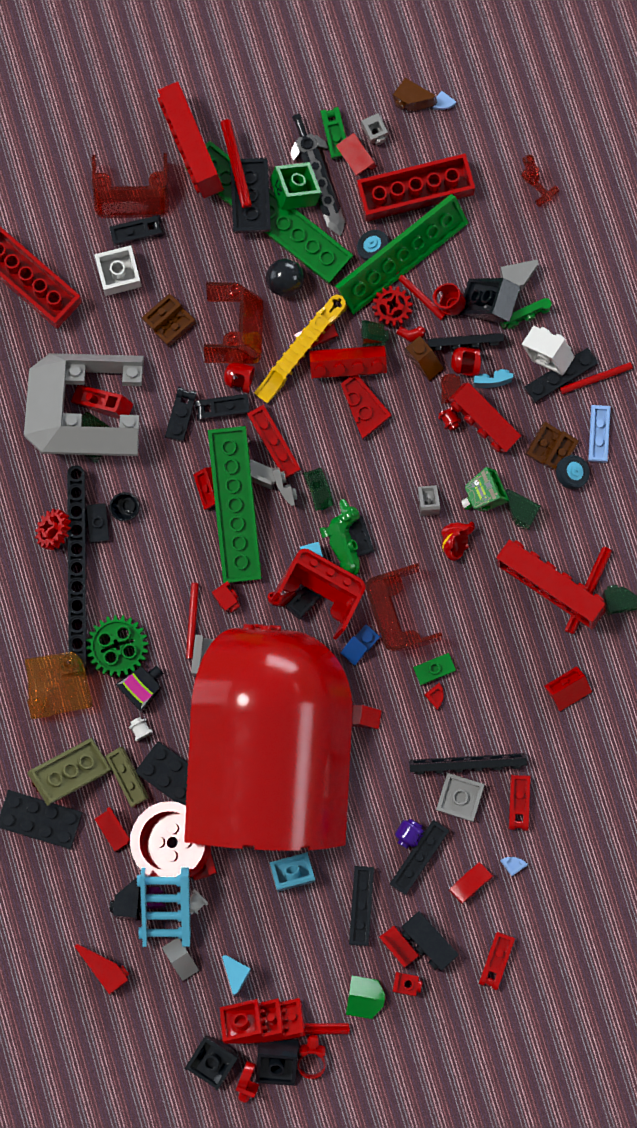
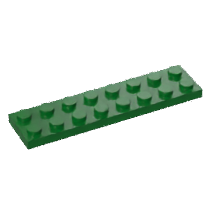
M451 194L335 285L339 294L345 299L348 310L353 315L373 300L377 292L382 293V288L387 289L401 275L406 274L469 224L454 195Z
M247 427L208 430L223 583L227 581L238 582L262 579Z

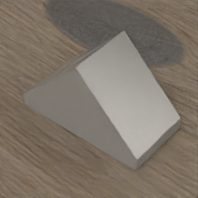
M437 485L418 487L420 516L439 515L440 502Z
M176 938L162 947L182 981L199 971L186 948L182 947L180 939Z

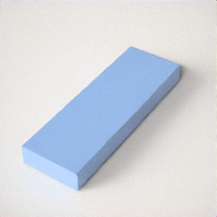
M591 405L588 462H608L610 406Z

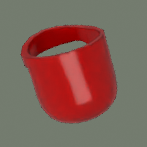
M446 283L440 285L433 293L434 303L446 315H458L465 308V296L455 284ZM441 291L443 295L440 298V302L438 304L437 295Z
M466 347L455 349L451 358L452 370L461 375L478 376L481 368L480 349Z
M237 361L229 363L224 372V383L230 388L234 386L241 387L244 393L249 394L255 366Z

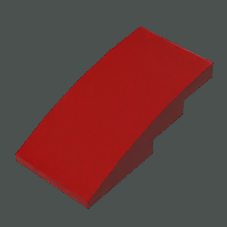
M278 998L260 1003L258 999L219 1007L224 1044L261 1043L306 1036L300 998L280 1002Z

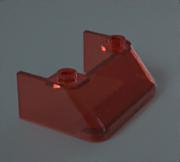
M163 153L164 171L152 173L149 177V186L111 187L110 177L105 173H98L96 155H92V187L96 215L101 218L162 217L166 215L169 211V163L167 153Z
M206 282L207 301L240 302L239 332L232 331L225 334L223 344H204V362L258 363L262 358V298L239 283Z
M419 563L372 577L366 582V592L384 647L390 652L413 650L442 640L441 632L420 638V635L414 630L402 632L391 597L398 595L403 588L401 578L419 572Z

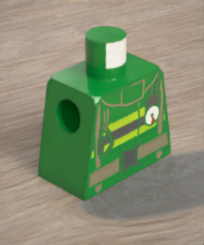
M485 467L466 484L465 489L468 497L461 501L466 510L473 507L475 510L486 512L509 502V499L497 471Z

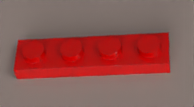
M262 405L247 413L274 463L280 468V472L284 471L285 478L287 479L301 471L265 406Z

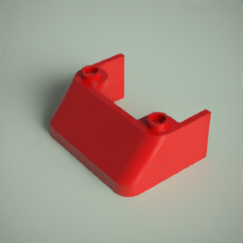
M301 549L287 568L269 602L273 604L282 590L288 593L295 592L300 584L317 594H321V596L333 602L330 609L331 616L341 622L333 639L337 640L345 631L365 591V583L359 577L309 549Z

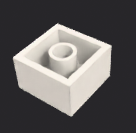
M131 245L95 254L105 296L142 287Z
M533 326L522 343L532 362L561 375H564L575 358L571 347L566 343V339L559 334H551L544 327L538 328Z

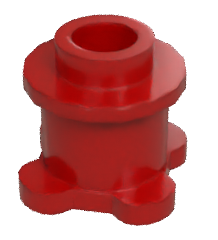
M452 407L440 412L438 416L439 420H443L445 430L449 429L450 431L460 427L459 423L462 421L457 417L456 411Z

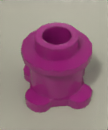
M149 887L148 891H146V894L164 893L159 887ZM147 902V909L166 907V904H163V902Z

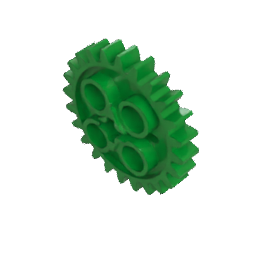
M114 615V619L111 621L107 616L106 623L99 620L101 626L94 625L93 627L96 631L89 632L92 639H87L86 641L91 645L87 646L86 649L92 652L87 656L88 658H94L91 664H98L96 667L97 671L103 668V675L109 671L110 677L117 673L120 678L121 672L128 676V670L134 672L135 666L142 667L139 663L140 660L146 661V658L142 655L148 654V650L144 649V647L149 646V643L143 642V640L147 639V635H141L144 629H137L139 626L138 622L132 625V618H129L126 622L124 615H122L120 620ZM127 630L129 634L126 638L118 637L120 631ZM104 636L110 637V642L107 645L100 643L101 638ZM130 640H134V642L131 643V644L129 643V644L122 645V644H124V643H127V642L130 641ZM116 642H118L119 645H121L120 650H116V648H113L115 647ZM112 648L104 653H101V650ZM133 648L135 653L133 656L128 657L124 654L125 650ZM110 654H114L117 657L113 663L106 661L107 656Z

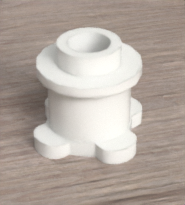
M141 717L130 722L131 726L129 729H132L136 736V742L153 733L152 729L149 730L146 724L147 720L141 719Z
M195 889L190 896L191 915L194 912L198 914V911L204 905H208V902Z

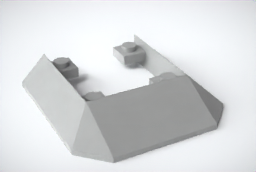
M49 353L29 369L24 437L42 454L138 456L139 415H120L119 428L82 427V414L63 412L66 384L85 385L86 372L123 373V386H142L144 356Z

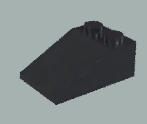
M505 278L469 279L464 292L465 308L459 315L495 322H509L518 298L520 286Z

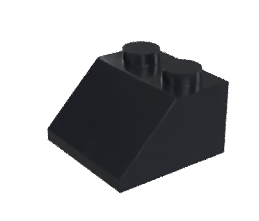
M137 878L114 896V900L110 901L109 912L113 913L112 916L114 918L139 920L141 887H137Z
M286 1039L258 1043L255 1083L295 1086L299 1040Z

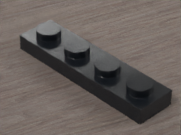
M504 333L428 338L427 345L432 347V350H442L443 346L451 345V349L462 347V344H469L470 347H480L481 343L488 342V346L500 345V341H504Z
M586 348L575 355L564 375L550 370L524 386V389L535 404L598 365V362L589 348Z
M432 820L418 845L413 848L389 885L403 895H406L449 830L435 820Z
M354 866L349 945L369 946L374 867Z

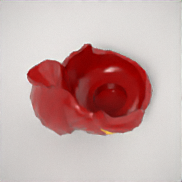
M473 521L469 524L450 523L442 529V549L448 559L457 561L462 557L464 551L469 548L468 535L475 528Z

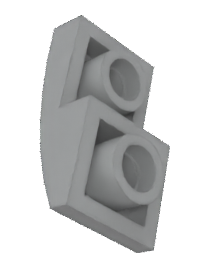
M279 467L272 468L275 482L282 496L291 506L295 505L294 500H297L295 488L291 489L290 484L283 486V483L286 482L284 471L280 472Z

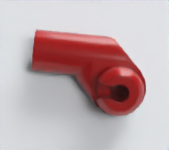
M400 326L396 334L409 342H413L419 336L423 338L426 331L422 326H418L410 331Z
M270 592L268 594V602L270 601L274 592ZM295 592L280 594L272 605L283 607L297 594Z

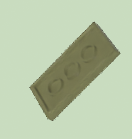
M91 737L29 770L27 774L47 806L110 773L112 769Z

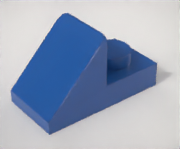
M366 624L355 637L353 636L340 654L355 666L380 639V636Z

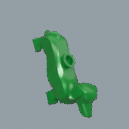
M342 499L339 502L341 514L331 520L329 527L320 528L322 538L329 537L330 547L340 561V567L353 575H357L360 569V562L356 552L358 545L355 540L351 539L349 528L359 519L360 513L357 508L349 506L347 501Z

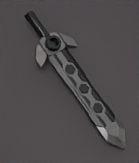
M296 114L292 119L295 121L300 137L297 139V142H294L292 147V159L295 160L301 153L303 162H310L321 190L318 201L327 227L340 236L343 232L345 219L318 149H328L327 143L317 135H307L301 114Z

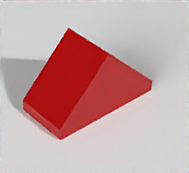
M352 705V726L379 730L381 710L364 705Z

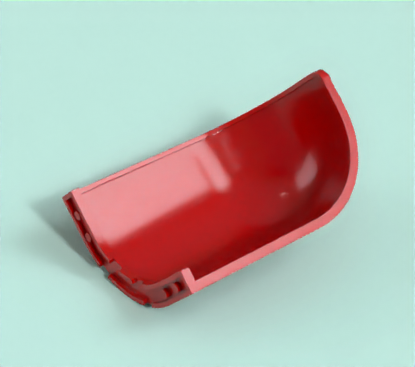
M243 624V628H230L219 634L206 650L197 671L191 701L184 843L243 849V847L253 848L255 846V850L301 851V848L319 850L346 846L352 695L348 679L340 662L323 643L314 637L299 631L281 629L280 625Z

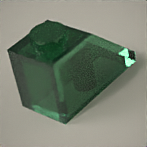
M362 320V347L384 346L385 341H389L388 330H384V324Z
M318 468L303 473L315 510H324L334 506L330 488L322 469Z
M507 488L505 491L509 499L507 506L512 521L521 529H529L541 506Z
M610 585L604 590L603 597L606 603L607 615L637 610V595L624 586Z

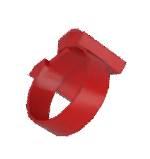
M309 1035L307 1044L300 1045L298 1071L308 1079L320 1077L325 1070L324 1056L326 1047L319 1045L317 1035ZM307 1054H316L324 1062V1067L317 1074H307L301 1070L299 1066L300 1060Z
M247 1061L235 1090L239 1092L238 1099L243 1103L248 1102L250 1097H255L260 1085L250 1081L256 1064Z

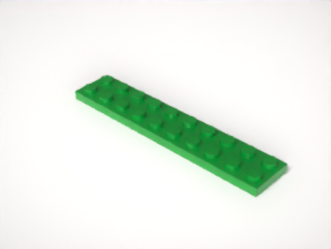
M209 140L206 148L224 188L223 191L216 193V195L232 207L229 155ZM269 188L271 232L264 233L327 284H330L353 258V254L295 208L281 210L275 192Z

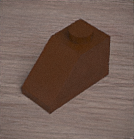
M404 78L393 93L394 104L401 110L406 109L411 112L433 107L437 104L436 95L407 78Z
M420 336L405 348V355L429 382L444 370L433 350Z

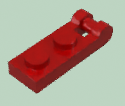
M510 776L508 830L518 828L522 829V831H528L530 776ZM515 815H523V820L515 821Z
M496 932L478 983L479 985H488L492 987L491 989L498 990L515 938ZM489 971L496 974L495 979L487 977Z

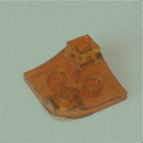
M72 652L25 659L29 693L27 702L31 719L49 717L93 706L85 668L78 655Z

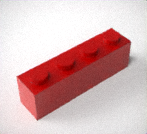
M385 345L309 351L311 379L387 373Z
M469 382L463 383L448 399L451 402V407L456 412H461L465 416L464 420L469 425H474L478 429L477 433L483 439L487 438L491 442L490 446L496 452H507L521 437Z

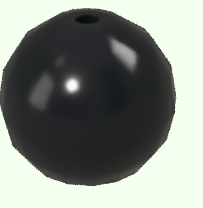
M286 258L276 260L269 266L266 272L267 287L272 293L285 298L293 296L303 286V269L295 261Z

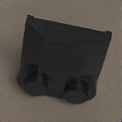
M205 1035L184 1069L192 1072L218 1091L239 1056L232 1048L217 1038Z

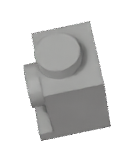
M379 113L361 121V128L364 130L371 145L374 143L380 145L386 141L385 138L388 137V131Z

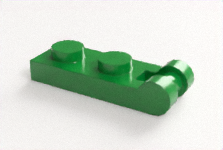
M334 107L333 110L326 111V109L320 110L331 160L343 158L336 147L338 143L346 139L339 107ZM335 117L334 121L328 120V118Z
M543 298L513 312L509 322H500L503 330L506 328L513 329L519 325V322L523 320L526 322L530 321L540 312L547 314L550 311L551 300Z

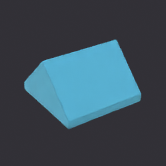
M308 853L270 862L277 892L315 882Z
M224 955L222 959L233 996H237L251 969Z

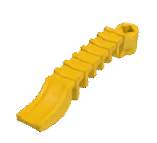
M334 295L328 300L324 307L316 313V316L309 321L308 326L303 329V332L296 337L295 342L289 346L290 348L286 353H283L282 358L276 362L277 364L271 368L267 377L254 392L264 402L268 404L287 381L286 376L293 374L292 369L295 366L298 367L299 360L305 358V353L308 349L311 350L312 344L318 342V337L321 333H325V328L328 325L331 326L346 311L347 304L341 295ZM336 301L341 303L342 306L340 308L335 306L334 303Z

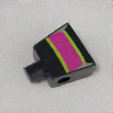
M157 666L148 673L143 667H140L116 683V686L143 713L161 690L160 685L156 681L164 673Z

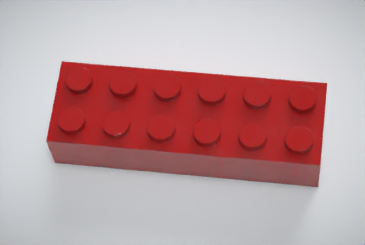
M177 81L158 89L160 97L157 100L197 194L201 193L203 199L223 191L224 188L179 82Z
M466 153L359 179L356 182L366 222L436 205L451 194L456 199L473 196L475 193V185Z
M0 227V280L52 326L58 329L82 303L81 296Z
M509 539L496 557L497 566L593 630L606 612L604 599L598 594L592 595L589 593L588 588L583 584L578 583L577 585L571 581L572 577L565 572L561 574L556 571V567L552 563L541 561L537 553L533 551L529 553L523 549L525 546L519 541L515 540L513 542Z

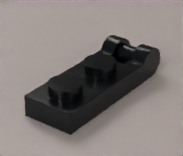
M152 216L109 226L113 245L117 246L165 235L164 229L161 228L160 224L162 222L161 216ZM148 225H153L154 229L148 230Z
M178 387L165 438L184 443L197 391L191 390L190 392L182 387ZM182 397L189 399L188 404L181 402Z
M247 394L195 401V408L198 409L197 421L243 415L250 412ZM211 406V412H206L205 407Z

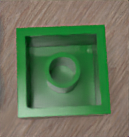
M310 162L275 166L270 181L281 210L316 206L321 190Z

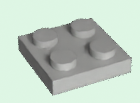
M447 773L436 811L473 822L485 784Z

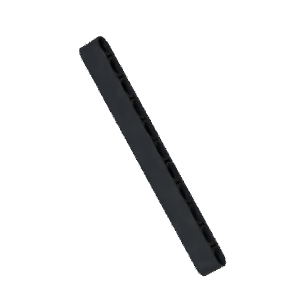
M74 465L67 472V512L69 515L68 519L71 520V523L68 524L71 527L68 531V663L74 673L81 674L87 669L86 475L81 466ZM74 472L82 473L79 479H73L72 474ZM76 490L82 492L79 498L72 497V493ZM75 509L82 510L81 515L78 517H74L72 512ZM81 528L82 532L76 536L72 534L73 529ZM80 546L82 551L80 554H73V548ZM76 565L82 566V571L79 573L72 572V569ZM75 584L83 586L80 592L72 590ZM75 603L83 605L80 611L72 609ZM75 622L83 623L80 630L73 629ZM75 641L83 642V646L80 649L73 648ZM78 659L83 661L82 667H73L74 661Z

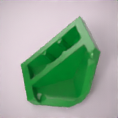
M352 976L346 1015L372 1019L383 1008L385 993L377 979Z

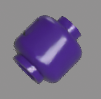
M410 818L408 821L403 820L395 832L396 838L399 839L397 843L405 848L409 846L416 847L424 835L423 826Z

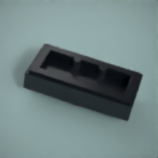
M106 503L86 505L90 544L109 542Z
M360 516L349 528L351 539L355 540L358 545L356 550L358 558L374 553L364 519Z
M304 587L285 608L301 620L323 596Z

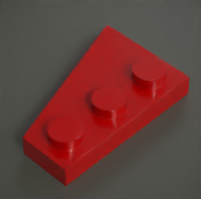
M358 375L350 376L341 383V388L362 440L392 417L391 413Z

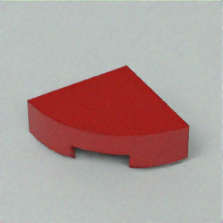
M440 683L424 695L436 710L441 706L444 697L443 688Z

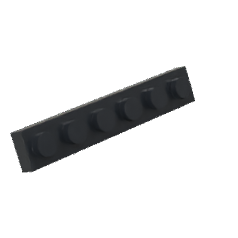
M525 753L409 760L410 772H414L417 775L425 774V771L444 773L445 770L463 772L464 769L482 771L484 768L501 770L503 767L511 766L512 769H520L522 766H527Z

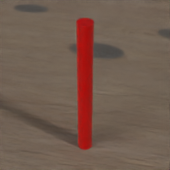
M405 275L399 277L398 280L440 320L446 316Z
M629 362L560 387V392L565 394L632 370V364Z
M191 583L186 659L193 660L199 583Z

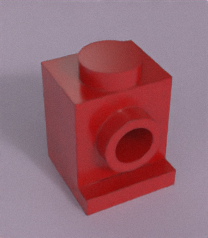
M228 581L212 592V596L225 613L229 611L233 613L240 608L237 601L239 597L233 589L229 590L230 584Z
M396 972L392 993L416 997V993L421 992L422 981H419V976ZM410 981L412 983V986L410 988H406L404 986V982Z

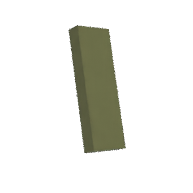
M119 747L105 756L131 808L147 800L149 796L124 747Z

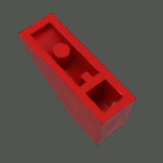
M77 385L71 400L76 405L120 419V415H130L134 403L121 394Z
M79 944L74 946L108 994L111 995L129 981L127 976L130 974L123 965L119 967L116 963Z

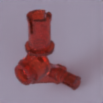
M526 155L522 159L525 169L521 176L524 181L533 185L542 195L535 200V204L541 207L545 202L552 200V197L559 192V188L554 185L547 191L538 182L540 171L536 166L534 156Z

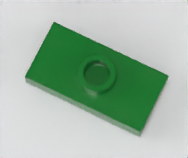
M449 653L413 667L420 686L456 672Z

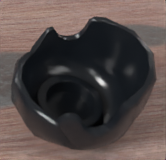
M122 492L116 494L110 501L109 510L112 516L119 521L132 520L140 511V502L137 496L132 493Z

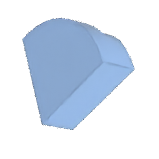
M441 91L436 97L437 104L431 108L435 110L450 109L455 106L456 101Z
M506 857L500 860L511 877L527 866L525 861L516 857Z

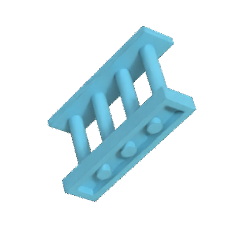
M142 867L141 875H137V887H141L142 927H139V939H142L143 947H147L148 937H178V939H182V947H190L189 867H181V874L177 875V877H146V867ZM146 885H177V887H180L181 892H177V894H146ZM147 902H177V904H181V910H178V912H147ZM147 920H178V922H181L182 927H178V929H148Z

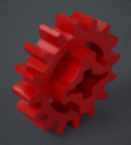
M389 286L388 291L382 288V294L377 292L376 297L378 299H373L372 302L375 304L372 306V311H377L374 313V318L380 317L379 323L385 321L386 327L389 323H392L393 328L396 326V323L403 325V319L408 321V315L412 314V310L409 308L413 307V303L408 302L411 300V296H405L406 290L399 292L398 286L396 290H393L392 286ZM399 298L402 299L404 304L400 303ZM395 300V307L390 313V306ZM380 308L385 311L386 316L381 312Z
M54 508L51 512L46 511V516H41L42 521L37 523L39 526L35 529V532L38 533L35 536V539L38 540L37 544L41 545L44 549L52 551L55 547L60 548V543H65L64 538L69 536L67 532L71 529L68 526L71 523V520L68 519L69 515Z

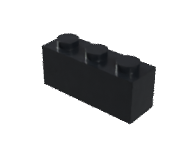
M420 911L401 927L403 930L401 934L407 941L412 940L417 945L414 948L421 956L425 954L430 959L428 963L435 971L437 969L442 971L459 955Z

